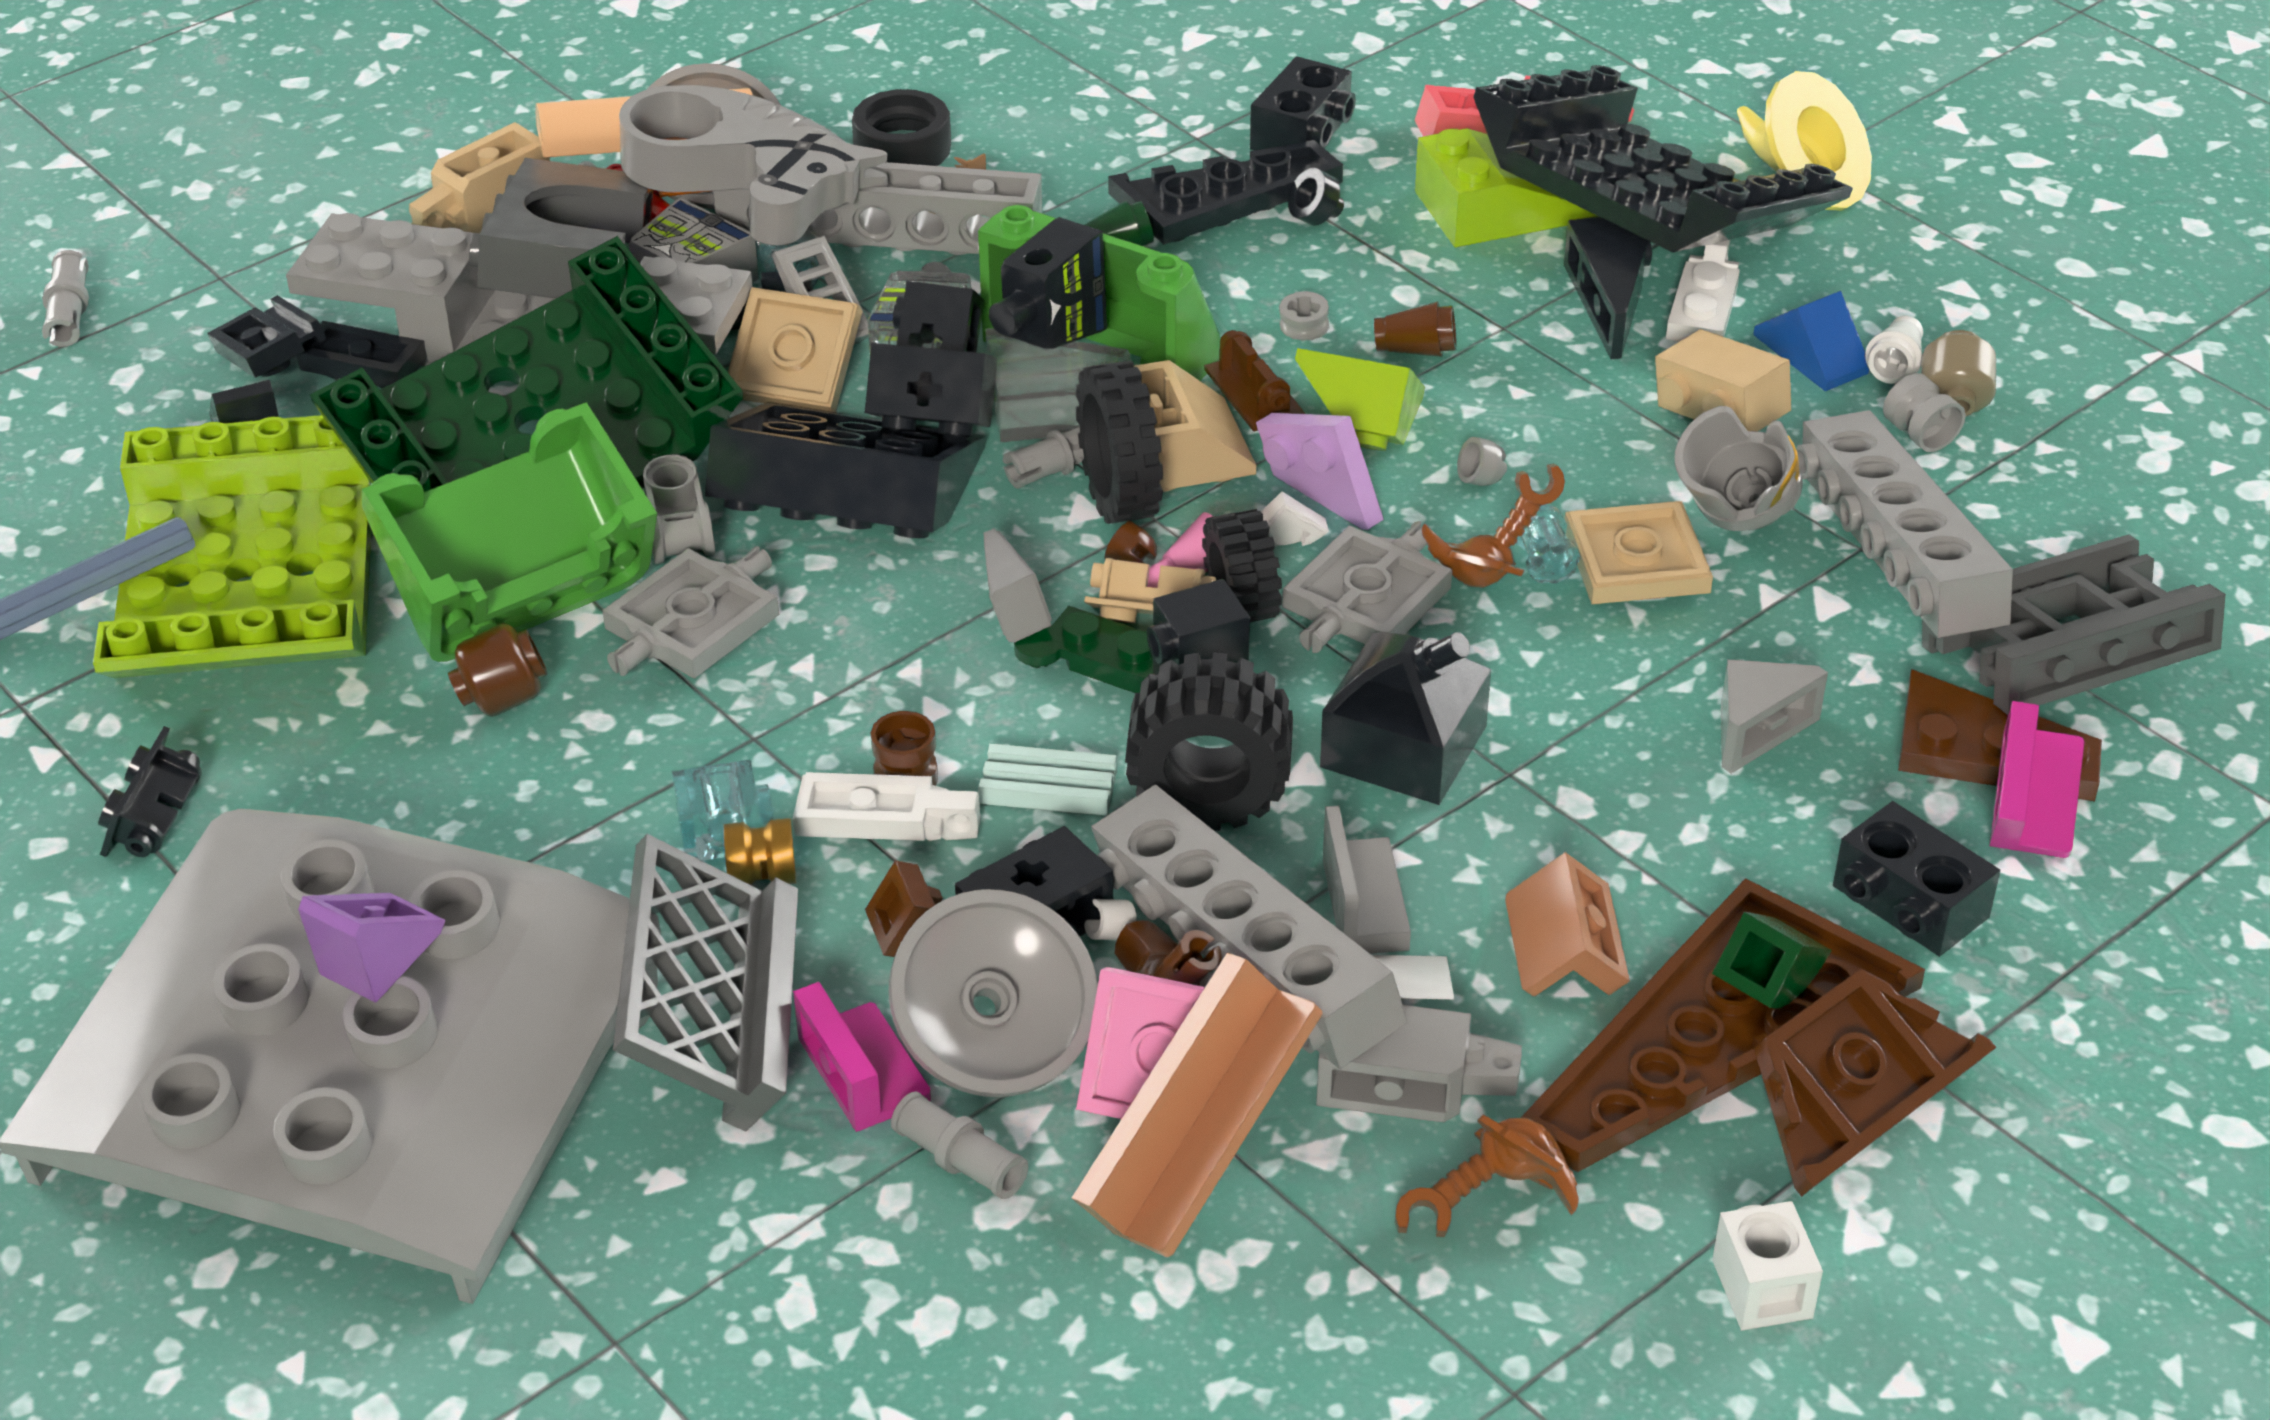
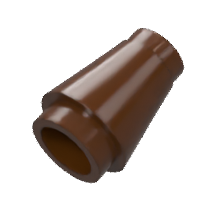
M1437 301L1385 317L1375 318L1374 336L1377 352L1388 351L1443 357V351H1455L1457 339L1453 306L1440 307Z

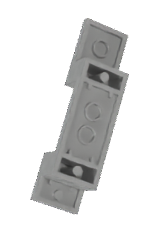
M331 213L286 274L291 294L395 308L399 336L424 341L427 359L421 366H427L556 299L477 288L478 267H472L469 264L472 232H464L458 228L414 225L402 220L385 221L363 218L352 213ZM644 256L640 263L641 266L713 354H717L749 297L751 287H753L751 271L731 269L720 264L702 265L675 261L669 257L652 258Z

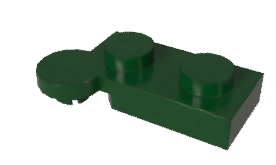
M1068 606L1051 627L1049 626L1014 642L1015 656L1026 665L1034 668H1041L1040 666L1047 667L1062 658L1066 660L1070 671L1132 693H1140L1141 682L1149 674H1153V657L1147 642V632L1072 606Z

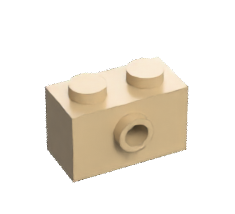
M1702 329L1655 356L1659 407L1695 419L1710 409L1718 406H1727L1735 412L1747 431L1757 432L1791 411L1789 359Z

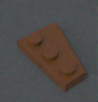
M1911 669L1898 771L1997 786L2003 731L2008 715L1993 704L1994 699ZM2038 716L2036 730L2075 735L2084 739L2078 799L2095 802L2100 783L2102 740Z

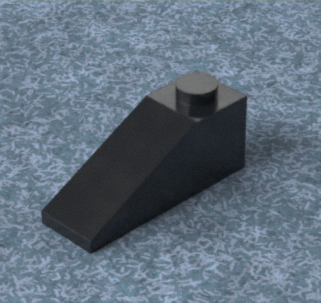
M1601 217L1568 220L1564 267L1610 359L1622 358L1642 290L1644 266L1651 264V242Z

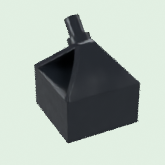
M1459 632L1453 633L1441 640L1436 638L1423 640L1398 633H1373L1322 710L1320 768L1440 805L1487 726L1491 669L1464 658L1470 653V645L1467 638Z

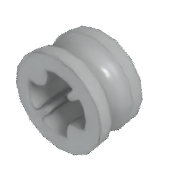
M1303 291L1290 294L1281 301L1279 305L1280 329L1286 336L1303 341L1314 340L1327 333L1329 329L1327 317L1329 306L1328 301L1323 296L1314 292Z

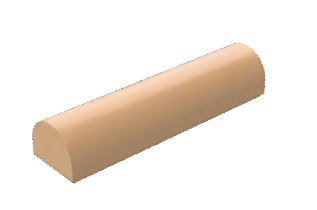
M750 88L729 89L752 95ZM631 96L536 103V127L543 157L620 152L619 113L622 105ZM670 137V138H661V139H665V140H685V139H687V138Z

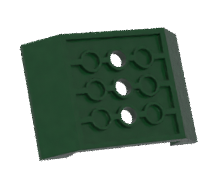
M616 236L568 261L572 290L381 390L378 389L362 367L310 394L312 403L371 483L391 473L412 475L418 479L424 492L529 452L532 435L520 432L519 428L521 425L531 420H540L545 414L553 410H567L587 402L643 489L645 488L643 479L644 468L653 459L664 455H680L687 457L691 461L697 460L709 444L711 426L729 418L743 399V391L625 244ZM500 381H511L518 384V387L513 392L506 395L489 392L490 387Z

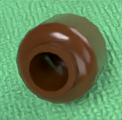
M505 623L496 625L459 643L455 650V661L458 668L448 672L450 682L462 705L467 706L475 702L479 710L491 717L534 699L538 696L541 689L540 678L548 675L544 661L529 632L525 629L517 633L512 626Z

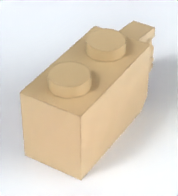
M514 122L438 159L431 171L433 189L409 204V212L412 217L411 224L436 228H458L464 232L480 233L485 214L493 212L496 195L498 193L504 194L508 175H515L525 158L550 161V157L545 158L542 155L539 137Z

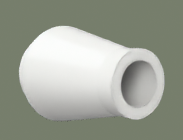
M1910 316L1898 317L1888 328L1869 342L1865 352V359L1871 373L1878 380L1884 383L1896 384L1905 376L1918 373L1921 367V339L1923 337V328L1918 320Z

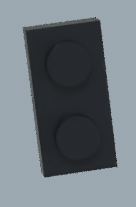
M328 321L320 323L327 339L320 343L313 338L305 341L302 344L305 351L297 355L301 371L321 374L330 378L341 379L363 367L379 388H384L417 371L427 359L423 340Z

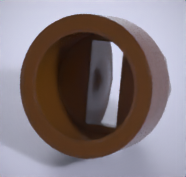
M1128 521L1111 538L1106 548L1104 559L1113 558L1120 561L1144 563L1145 557L1155 560L1157 545L1154 538L1146 530L1134 522Z

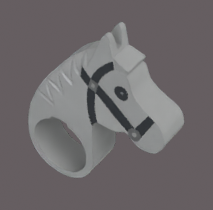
M699 85L661 86L650 88L631 96L620 109L621 167L631 180L646 188L663 192L750 190V234L756 241L769 245L793 243L803 236L812 221L823 211L847 203L853 205L859 189L880 186L886 183L887 175L871 168L887 162V153L885 151L846 143L832 131L786 107L754 95L725 88ZM678 137V138H687V139H685V140H665V139H661V138Z

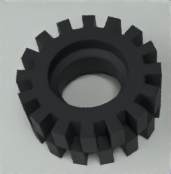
M1252 509L1207 518L1205 520L1206 524L1203 525L1205 538H1202V548L1206 552V557H1203L1204 567L1208 569L1209 576L1216 577V581L1225 580L1250 616V622L1275 618L1280 613L1279 606L1282 605V596L1278 590L1282 589V580L1277 573V568H1280L1279 559L1275 557L1273 551L1276 547L1273 536L1269 537L1270 527L1267 520L1263 521L1261 511Z

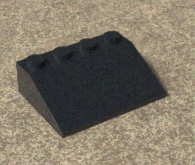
M766 402L711 426L705 496L724 499V507L732 510L757 511L760 505L780 508V516L788 519L813 520L816 514L837 517L836 524L845 528L870 529L872 528V523L894 526L893 533L901 537L927 538L929 537V532L936 531L950 521L985 448L986 435L973 433L972 437L940 434L938 433V428L916 425V431L887 429L881 427L882 419Z

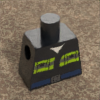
M1058 217L1003 261L1001 266L1003 299L993 304L989 309L990 323L999 334L1043 349H1054L1107 329L1103 231Z

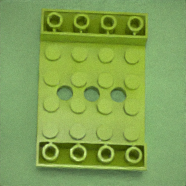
M322 415L294 418L268 417L259 421L235 423L208 422L199 426L175 428L148 427L139 431L124 433L120 471L129 502L125 541L175 517H181L186 522L194 538L195 547L176 558L119 584L114 621L98 622L93 658L95 673L115 679L366 656L372 529L362 508V489L370 486L371 482ZM314 571L310 575L297 576L303 572ZM244 577H252L250 580L237 581ZM190 582L189 585L174 587L181 583Z

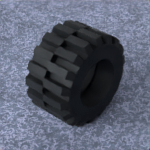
M1213 652L1212 659H1201L1199 653L1188 654L1184 656L1183 664L1178 665L1173 660H1170L1160 665L1159 676L1149 674L1141 682L1140 693H1135L1131 705L1125 763H1127L1126 775L1129 784L1137 786L1136 796L1156 784L1214 831H1221V824L1231 823L1234 828L1248 824V815L1250 814L1258 818L1270 811V801L1278 802L1284 794L1285 781H1289L1293 713L1292 710H1288L1289 698L1284 689H1275V678L1266 670L1258 674L1253 672V662L1240 658L1237 663L1227 661V654ZM1196 736H1216L1232 742L1233 745L1222 748H1205L1194 745L1186 739Z

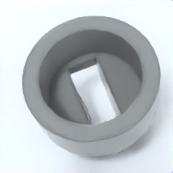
M1478 437L1469 438L1463 444L1457 461V471L1461 481L1478 486H1489L1499 482L1507 472V464L1504 462L1506 458L1504 449L1491 440Z

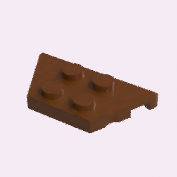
M1861 968L1764 1038L1754 1048L1796 1191L1801 1197L1997 1047L1989 1038L1980 1033L1968 1039L1937 1022L1940 1011L1916 998H1907L1898 994L1891 984Z

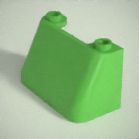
M1012 205L994 215L978 230L981 297L985 300L982 315L983 342L1007 349L1012 344V338L999 334L989 320L990 307L1003 299L1001 266L1008 256L1056 218L1032 211L1026 206ZM1103 234L1107 329L1088 336L1086 339L1141 357L1140 365L1170 360L1201 381L1207 375L1204 365L1219 360L1220 333L1193 268L1188 262L1174 254L1161 253Z
M587 402L567 410L556 409L545 414L536 424V430L533 432L530 440L529 452L424 492L417 478L412 475H399L396 473L384 475L370 486L362 489V508L419 639L432 660L447 662L455 659V650L459 643L496 625L509 624L519 633L612 595L634 584L648 570L651 563L657 512Z

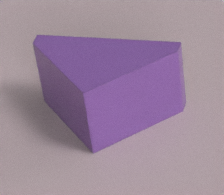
M392 893L303 896L298 908L320 975L375 1003L441 934L445 919Z

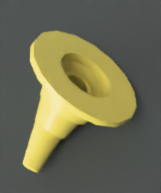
M1795 71L1774 84L1766 100L1765 121L1749 107L1742 106L1737 109L1744 138L1759 158L1773 170L1784 169L1791 171L1804 168L1805 164H1817L1833 170L1836 173V180L1853 187L1850 198L1825 210L1842 211L1862 199L1871 180L1872 155L1866 130L1854 106L1835 84L1816 73Z

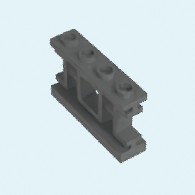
M2128 534L2014 568L2010 625L1937 638L1922 619V647L1930 653L1940 652L1941 654H1947L1966 647H1971L1980 654L1979 682L1985 687L1994 685L1993 704L2008 715L2012 701L2043 705L2221 649L2226 594L2211 584L2200 587L2192 584L2169 592L2164 591L2152 583L2154 558L2148 554L2139 556V540ZM2072 615L2080 618L2064 624L2056 621Z

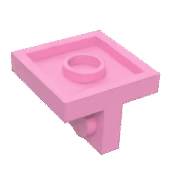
M1111 967L1101 969L1076 1110L1122 1119L1205 987Z

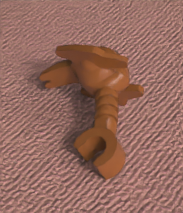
M1548 464L1549 484L1542 491L1532 490L1528 473L1525 471L1517 472L1515 484L1520 496L1515 503V509H1511L1509 518L1506 517L1502 522L1503 526H1499L1496 529L1497 533L1494 536L1478 535L1459 544L1445 542L1424 524L1422 535L1427 542L1428 550L1443 566L1452 569V575L1458 581L1468 587H1487L1497 583L1507 573L1522 576L1525 570L1515 566L1516 563L1514 562L1510 546H1514L1518 541L1517 538L1524 534L1525 527H1529L1532 522V516H1536L1541 505L1552 503L1559 498L1565 484L1563 472L1556 464Z
M1483 1114L1477 1119V1122L1484 1128H1480L1474 1133L1480 1140L1481 1154L1476 1153L1469 1157L1468 1162L1463 1161L1457 1166V1170L1452 1169L1446 1174L1447 1178H1441L1431 1188L1419 1187L1409 1190L1404 1194L1396 1206L1395 1225L1398 1233L1407 1234L1409 1213L1416 1207L1425 1206L1433 1210L1437 1217L1436 1236L1445 1237L1450 1228L1451 1209L1461 1201V1196L1466 1197L1471 1193L1470 1189L1475 1190L1481 1186L1482 1181L1487 1182L1492 1179V1175L1495 1173L1511 1180L1529 1179L1548 1189H1554L1572 1216L1578 1207L1579 1201L1576 1190L1577 1182L1556 1140L1542 1124L1529 1118H1508L1497 1123Z

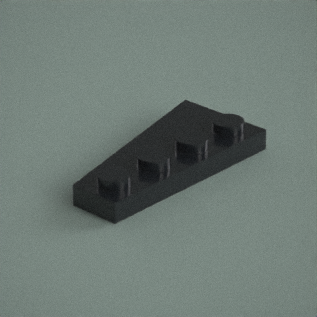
M1315 140L1250 151V160L1240 162L1234 159H1224L1223 156L1203 159V168L1176 173L1173 165L1151 168V178L1129 181L1127 173L1108 176V194L1119 204L1125 200L1129 204L1141 201L1148 214L1154 237L1165 245L1170 242L1181 241L1190 235L1216 226L1227 225L1233 220L1253 213L1270 210L1276 205L1288 202L1289 192L1294 181L1302 172L1309 168L1320 169L1334 176L1339 183H1342L1343 164Z

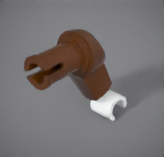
M1093 899V904L1098 908L1101 918L1100 920H1086L1085 931L1094 940H1117L1114 954L1126 971L1200 986V982L1205 976L1220 964L1222 959L1220 946L1213 948L1204 958L1201 955L1215 940L1208 933L1200 930L1188 931L1178 944L1153 922L1147 920L1136 921L1135 908L1130 901Z

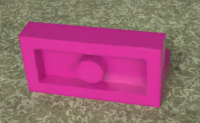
M2012 701L2003 731L1989 846L2067 858L2070 856L2073 848L2084 739L2075 735L2036 730L2039 705Z
M820 982L793 991L798 1039L855 1132L891 1119L898 1103L909 1093L919 1092L931 1102L930 1087L875 1003L869 1002L839 1014Z

